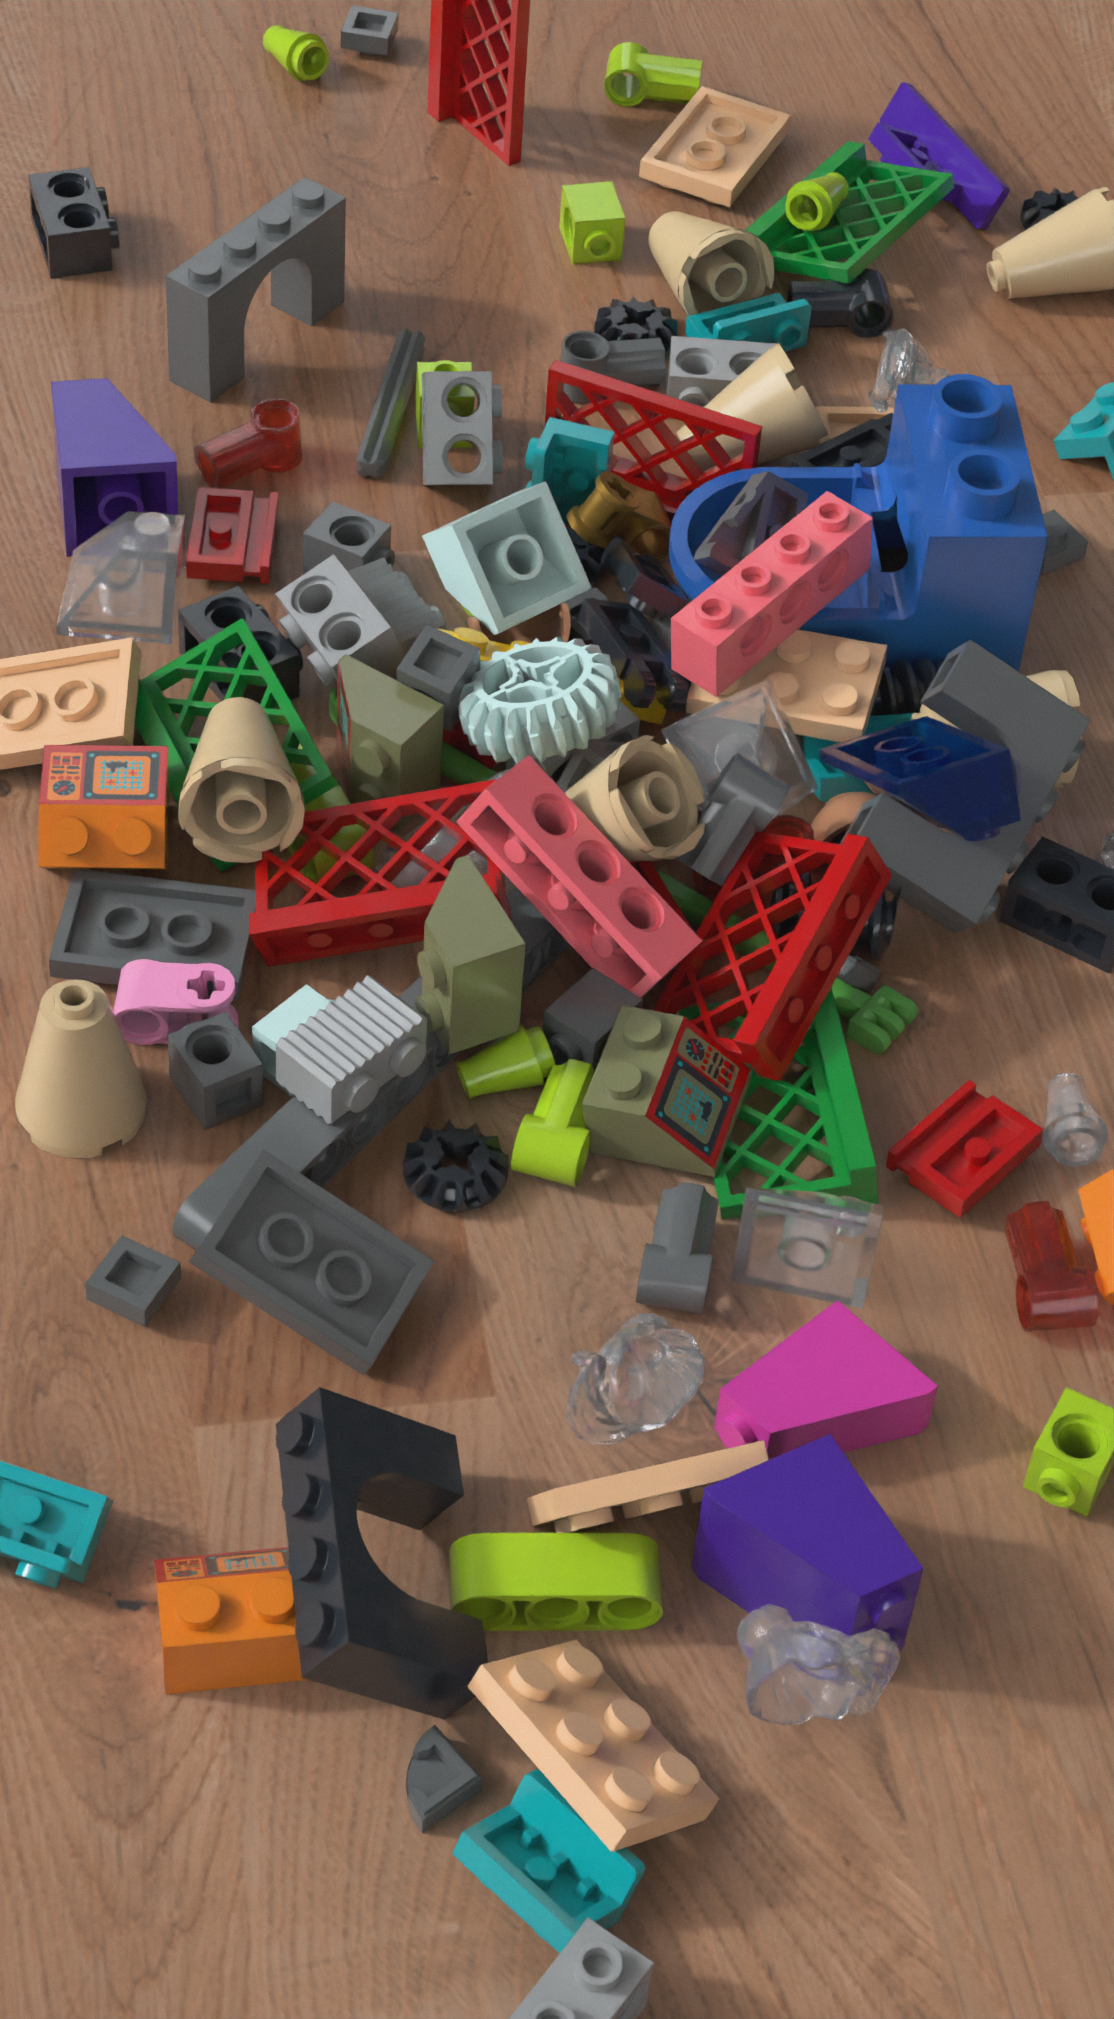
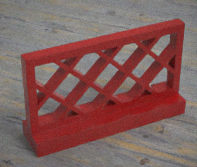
M431 0L427 113L438 122L453 117L506 165L511 166L521 162L530 0H512L511 8L508 0H490L499 21L498 24L488 0ZM501 31L503 32L504 37H505V39H506V42H507V44H508L509 53H508V51H507V48H506V46H505L504 40H503L502 35H501V33H500ZM485 41H487V43H488V46H489L490 51H491V53H492V56H493V58H494L495 64H496V66H497L496 68L494 67V64H493L492 59H491V57H490V54H489V51H488L487 46H486V44H485ZM499 74H500V76H501V79H502V81H503L504 87H505V89H506L507 97H506V95H505V92H504L503 87H502V85H501V82H500V80H499V77H498ZM483 84H485V87H486V89H487V92H488V95H489L490 100H491V102H492V105H493V107H494V110H492V107H491V105H490V102H489L488 97H487V95H486V92H485V90H484ZM476 109L478 115H476L472 110ZM497 117H498L499 123H500V125H501V128H502V130H503L504 138H503V135H502L501 130H500V128H499V125H498V123H497V120H496Z
M555 360L548 369L545 426L549 417L591 426L585 417L598 411L614 431L613 445L622 441L637 461L634 462L613 454L611 472L620 476L626 482L657 494L671 525L680 504L696 488L716 477L739 471L740 467L741 470L757 468L762 426L558 360ZM564 383L580 388L590 403L577 409L563 391ZM617 401L630 404L642 419L628 425L612 404ZM671 417L683 421L693 436L679 442L664 420ZM650 428L665 449L651 455L636 434ZM723 434L745 441L743 453L730 458L715 437ZM699 445H702L716 463V466L704 472L687 452ZM673 458L689 479L665 472L659 464Z
M496 779L304 812L303 827L298 835L307 841L286 863L273 855V849L262 852V860L256 861V912L249 913V935L267 966L424 941L425 920L455 860L469 855L472 850L488 860V873L481 874V876L512 922L511 905L505 890V874L461 827L450 821L463 806L471 805ZM419 814L427 820L408 842H405L389 831L403 816ZM358 824L367 830L347 852L329 842L344 826ZM440 830H443L459 842L437 863L420 851ZM382 840L398 852L378 873H375L360 863V861ZM322 850L338 862L315 884L299 872ZM411 861L430 872L418 885L397 888L391 884ZM273 869H275V870L277 871L274 876H273ZM350 871H353L369 882L355 896L336 898L330 894ZM290 881L308 892L295 906L273 909V899Z
M756 831L731 870L696 932V935L702 942L678 964L652 1011L675 1015L679 1010L697 1002L701 1016L690 1022L703 1032L708 1033V1036L740 1061L750 1064L759 1077L781 1081L892 876L870 839L865 836L847 834L842 844H834ZM766 853L785 857L787 863L756 879L755 872ZM824 863H829L830 866L822 880L806 887L802 875ZM794 880L798 893L767 908L763 895ZM754 901L758 914L728 929L726 923L733 911ZM805 910L794 931L779 938L774 925ZM765 930L770 943L739 959L735 946ZM726 951L730 964L700 979L698 973L705 961ZM777 960L766 982L750 989L746 976ZM737 981L741 995L711 1010L707 996ZM748 1012L734 1040L720 1037L718 1027Z

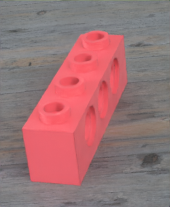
M826 491L671 618V669L713 696L718 697L870 569L873 517Z
M530 755L489 785L456 821L591 968L601 972L639 998H642L702 942L694 931Z

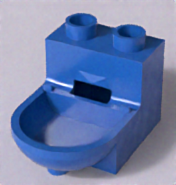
M970 374L947 376L937 382L936 385L898 384L885 461L880 465L860 467V463H854V467H758L730 472L696 488L680 504L674 515L669 539V559L678 584L690 603L722 577V575L694 561L695 552L752 475L770 471L808 493L806 508L828 491L873 517L870 569L802 625L799 630L887 645L886 664L889 670L895 660L906 659L911 664L912 669L918 659L929 658L936 667L941 658H946L949 652L972 640L1019 672L1048 536L1012 385H994L982 377ZM878 549H907L908 559L906 565L897 572H882Z

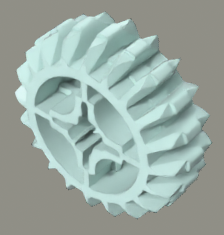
M557 636L548 642H540L536 638L533 643L523 646L515 643L511 650L493 652L492 660L480 661V671H476L473 674L471 683L464 685L459 705L457 706L463 732L467 734L470 745L476 746L479 755H492L496 762H504L513 758L516 764L530 755L533 759H538L540 763H543L547 757L555 755L565 758L566 752L574 748L584 750L588 748L589 739H600L606 736V728L617 722V712L621 709L620 698L622 693L616 668L612 665L610 656L601 652L599 645H585L582 639L564 642L562 637Z

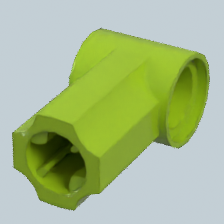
M623 42L616 45L610 52L604 81V91L610 101L623 107L634 106L643 99L688 104L700 88L702 60L652 55L640 44ZM622 73L633 74L634 76L623 75Z
M569 1059L562 1065L552 1066L534 1114H526L521 1122L512 1154V1171L572 1187L578 1185L585 1167L591 1140V1131L585 1126L582 1102L595 1073L591 1064Z

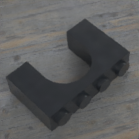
M319 1387L276 1423V1447L279 1452L283 1491L282 1507L286 1520L289 1549L288 1567L292 1578L296 1617L295 1635L299 1646L301 1676L304 1679L445 1720L476 1697L467 1686L482 1664L488 1663L483 1622L481 1619L416 1599L397 1587L380 1570L369 1554L360 1533L357 1510L420 1531L464 1496L456 1435Z

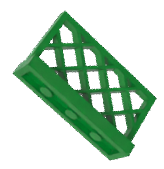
M847 141L802 180L819 178L834 172L842 175L848 183L849 192L847 197L840 203L831 220L824 228L817 231H809L794 226L788 219L785 210L787 193L745 230L756 235L767 245L774 259V274L777 271H784L849 284L954 189L953 174L867 160L865 144ZM871 179L878 180L877 182L869 183ZM849 258L845 263L834 262L837 260Z
M243 618L141 680L139 677L135 724L147 746L169 747L168 787L177 804L200 738L188 737V734L196 716L208 717L211 709L218 704L203 702L211 681L231 683L224 700L242 697L247 684L267 686L260 705L267 712L272 724L290 726L282 744L289 764L312 765L316 771L314 775L299 783L305 805L339 785ZM244 643L246 649L238 668L218 667L223 654ZM184 678L195 679L186 700L166 698L164 690ZM299 744H301L303 749H297ZM209 856L221 873L238 863L224 862Z
M832 987L803 1038L802 1046H799L793 1057V1060L808 1067L794 1085L782 1079L777 1081L759 1077L750 1064L744 1063L751 1069L752 1078L737 1118L755 1127L756 1130L741 1147L728 1140L723 1156L730 1160L724 1165L722 1157L716 1176L713 1177L722 1220L850 1197L853 1210L879 1206L876 1163ZM730 1000L709 1003L710 1009L713 1010ZM698 1006L686 1007L679 1010V1016H684L689 1021H692L701 1016V1012ZM748 1012L724 1024L734 1030L728 1039L734 1040ZM759 1086L782 1097L781 1101L768 1116L744 1104ZM811 1087L813 1088L814 1095L808 1093ZM796 1105L820 1117L806 1135L781 1123ZM770 1135L794 1147L780 1166L755 1154ZM823 1137L825 1138L826 1146L819 1143ZM809 1155L831 1166L834 1177L806 1181L794 1175L793 1172ZM743 1167L768 1179L757 1191L735 1195L730 1193L729 1183Z

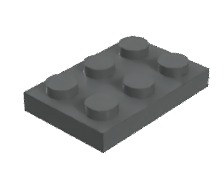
M74 869L49 957L50 977L119 985L121 969L127 963L134 960L149 959L158 962L184 964L213 963L221 965L231 972L234 977L236 991L233 999L239 1000L252 944V938L249 935V913L256 912V890ZM207 981L208 995L211 996L214 991L212 981Z
M262 1149L189 1263L361 1375H364L373 1365L434 1261Z

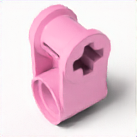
M141 959L129 962L121 969L114 1014L127 1042L138 1045L168 1044V1034L181 1030L192 1022L203 1021L206 1013L208 1018L227 1012L239 1029L238 1013L233 1005L230 1004L236 993L235 981L231 972L225 967L213 963H165ZM207 981H212L214 991L210 998Z

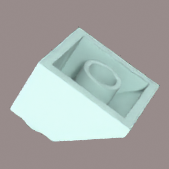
M546 481L515 492L422 535L445 589L494 635L592 589Z

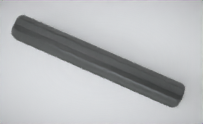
M406 328L397 335L356 457L358 462L356 471L362 477L369 475L374 479H378L385 474L417 376V362L422 361L425 351L424 342L426 338L419 330L412 333Z

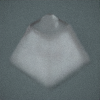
M127 511L75 548L56 625L57 635L114 640L133 637L135 641L172 644L186 573L185 516L157 512Z
M770 678L661 729L666 742H670L678 747L693 765L704 791L705 803L699 805L704 810L710 802L707 800L711 788L726 764L737 752L790 785L784 801L773 818L784 814L818 789Z
M747 1188L731 1281L833 1303L838 1300L843 1305L863 1309L884 1205L861 1201L850 1196L840 1197L821 1192Z

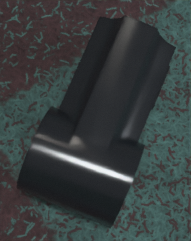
M866 268L849 284L832 280L791 281L788 284L787 303L806 299L812 306L809 328L849 327L852 333L859 337L872 338L885 333L893 323L894 313L886 281L882 274L874 269Z

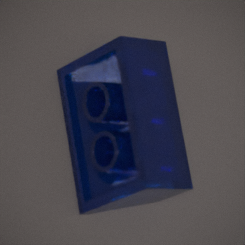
M921 717L819 749L820 760L877 796L885 793L923 819L936 824L939 828H945L962 836L964 840L982 841L993 838L1000 834V827L1022 820L1010 749L931 717Z

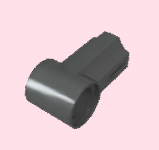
M576 331L565 336L562 341L561 362L639 387L658 386L660 383L665 382L667 371L665 348L660 338L607 341L604 337L594 332ZM564 383L563 391L572 402L590 403L580 388Z
M735 753L718 776L707 797V800L710 802L697 823L698 825L705 822L702 837L693 850L677 857V859L707 879L722 886L756 831L762 832L772 820L784 801L790 785L740 753Z
M681 1182L674 1188L663 1189L654 1225L652 1244L646 1243L643 1254L636 1303L703 1315L713 1262V1255H709L719 1204V1199L711 1196L703 1185Z

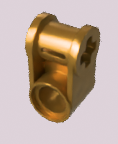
M601 472L595 480V490L581 506H573L567 514V520L571 528L586 542L594 546L606 548L613 538L619 536L629 542L633 550L641 555L648 554L657 559L658 562L669 557L671 522L660 497L652 491H647L626 482L623 478L612 472Z

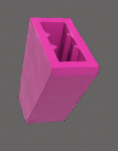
M837 1300L720 1388L714 1429L718 1432L721 1441L727 1448L764 1440L769 1460L828 1434H831L844 1453L921 1433L929 1426L938 1385Z

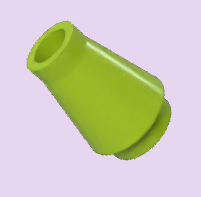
M281 25L271 26L264 34V49L272 54L294 79L298 81L315 80L327 69L329 51L319 35L287 29Z
M832 172L823 177L801 181L793 185L788 192L785 204L786 214L790 222L802 230L817 231L824 228L831 220L840 203L848 195L849 186L846 179L842 175Z
M519 1025V1031L500 1037L474 1055L455 1064L462 1087L467 1097L471 1099L482 1094L544 1085L543 1078L549 1076L555 1062L540 1026L537 1025L525 1030L522 1025Z

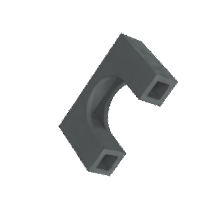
M303 177L166 275L170 382L211 403L245 377V320L254 294L270 271L271 306L310 326L316 324L344 302L346 197Z
M972 640L967 641L948 653L920 703L974 738L990 756L997 773L999 786L998 801L991 820L978 835H955L935 827L890 796L881 793L861 805L840 842L842 844L847 834L868 837L892 874L885 888L896 894L899 887L902 886L900 898L954 933L977 924L983 925L997 908L1001 894L996 892V889L1005 873H1012L1024 859L1029 849V843L1024 839L1032 824L1042 821L1053 807L1058 793L1052 788L1061 772H1068L1083 753L1086 743L1080 738L1090 722L1089 718Z

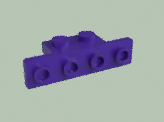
M902 82L881 116L880 123L877 122L868 140L882 154L880 161L883 163L953 174L954 189L941 200L952 202L975 228L986 230L1008 196L1009 187L912 84Z

